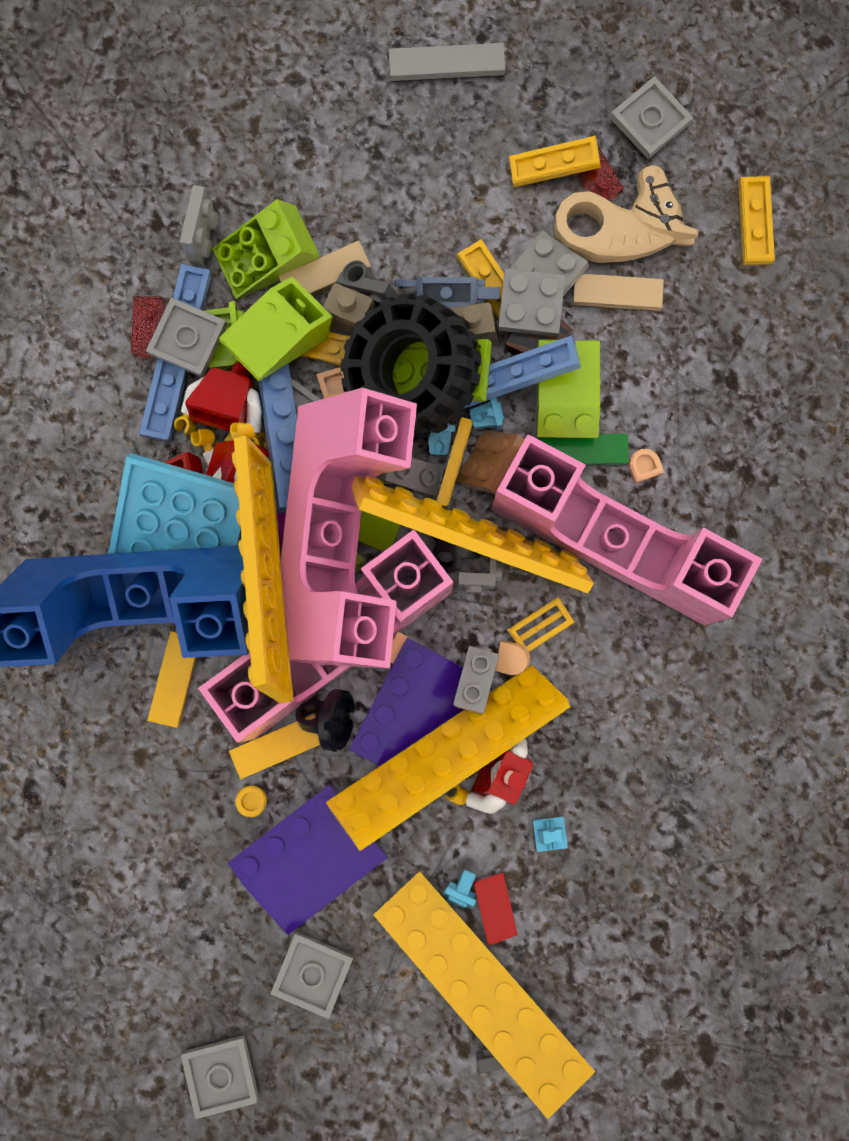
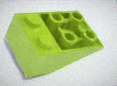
M276 199L212 248L235 298L238 300L280 281V275L320 257L296 205Z
M291 276L269 289L219 337V341L258 381H261L325 341L328 337L333 316Z

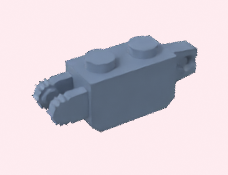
M417 277V280H394V287H417V297L420 295L430 297L448 308L485 303V299H500V287H485V279H478L477 277Z

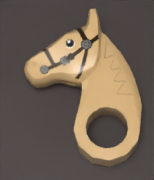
M656 165L643 168L638 173L636 184L638 196L631 210L621 208L590 191L577 192L561 202L553 225L554 239L585 260L595 263L635 260L654 254L670 245L693 246L695 238H698V230L684 225L681 206L670 187L666 174L662 168ZM578 214H586L596 220L600 231L593 236L580 237L569 229L567 220Z

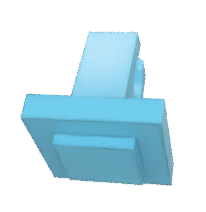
M497 397L490 399V402L470 410L474 430L496 428L497 432L503 431L504 415L501 402H497Z
M448 423V428L440 433L431 431V435L428 437L430 454H448L451 434L455 432V425H449Z
M563 816L533 820L537 852L568 848Z
M463 870L457 884L450 881L441 896L447 898L446 901L463 909L465 907L468 909L474 907L476 894L471 892L470 889L476 875Z

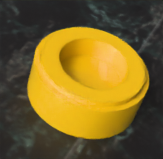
M255 785L241 789L235 800L237 810L245 817L260 815L266 809L268 803L265 791Z

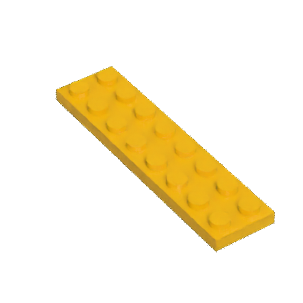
M245 435L234 438L235 451L232 452V461L237 472V480L234 481L235 493L239 498V509L236 511V518L241 528L242 538L239 540L238 546L244 564V570L241 571V581L246 590V601L243 603V611L248 620L249 633L246 634V645L251 655V666L248 668V676L254 688L279 703L293 701L272 462Z
M356 475L351 485L359 510L585 593H589L594 584L587 574V569L579 563L578 556L568 550L562 549L559 552L553 550L548 543L536 539L532 542L525 539L524 535L515 530L508 529L507 532L500 530L496 524L486 519H481L480 522L476 521L460 509L453 508L452 511L442 508L439 502L431 498H424V501L415 498L410 491L401 487H396L395 490L386 487L381 480L372 476L362 478Z
M531 665L525 671L517 674L489 693L483 714L463 710L328 800L326 804L355 846L361 851L569 709V701Z
M420 871L373 914L547 1119L595 1073V1070Z

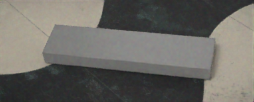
M504 43L389 49L390 81L505 75Z

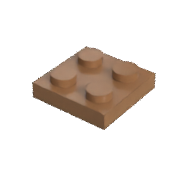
M484 430L483 434L476 440L475 448L469 459L463 464L457 482L466 488L496 494L525 439L518 434Z

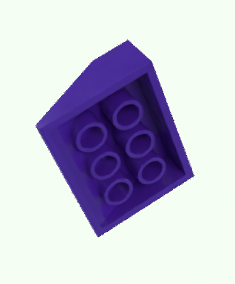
M407 638L349 750L381 766L462 712L464 709L455 707L453 703L463 667Z
M333 783L325 787L227 863L246 890L287 935L388 858L376 841L361 851L355 846L326 804L328 800L340 793Z

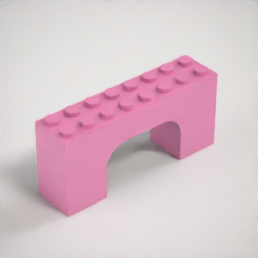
M362 387L298 406L281 552L290 661L329 666L390 668L397 601L361 595L357 592L355 565L361 510L358 509L351 485L356 475L362 478H366V476L376 478L383 473L410 469L416 403Z
M529 434L526 436L496 491L491 508L492 512L557 547L574 553L585 562L704 626L733 617L762 558L705 528L692 535H686L659 525L586 484L580 477L586 466L585 464Z
M412 530L361 568L363 576L355 585L358 594L397 601L394 637L396 633L402 631L452 593L454 582L416 531ZM249 652L248 655L238 658L198 689L236 742L239 743L258 738L352 667L290 661L293 701L279 703L254 688L248 676V668L251 666V655Z

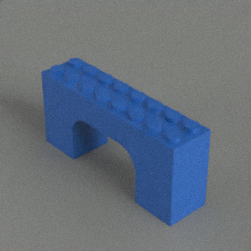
M239 546L25 559L0 584V667L56 664L78 637L92 630L109 626L175 623L183 658L248 655L249 650L246 645V634L249 633L248 620L243 611V603L246 601V590L241 581V571L244 570V564Z

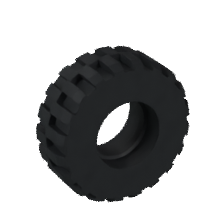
M401 294L398 296V299L389 297L382 300L380 306H373L364 313L365 317L361 321L356 322L352 328L353 333L350 339H347L343 348L345 350L344 359L341 358V371L344 374V378H341L343 390L349 392L363 387L416 403L414 437L418 439L426 438L431 435V431L440 433L446 430L449 422H456L463 415L462 410L466 404H471L474 395L471 393H473L474 387L478 386L480 381V374L477 372L478 366L481 365V354L475 350L478 342L475 334L469 331L468 323L440 302L424 295L416 297L413 294ZM424 341L428 351L426 373L415 388L406 393L399 394L393 380L395 363L399 355L408 346Z

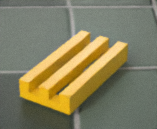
M559 597L507 629L515 643L523 645L530 652L575 623ZM557 606L559 609L558 612L521 636L517 634V630L551 608ZM561 616L565 618V622L528 646H525L523 643L524 640Z

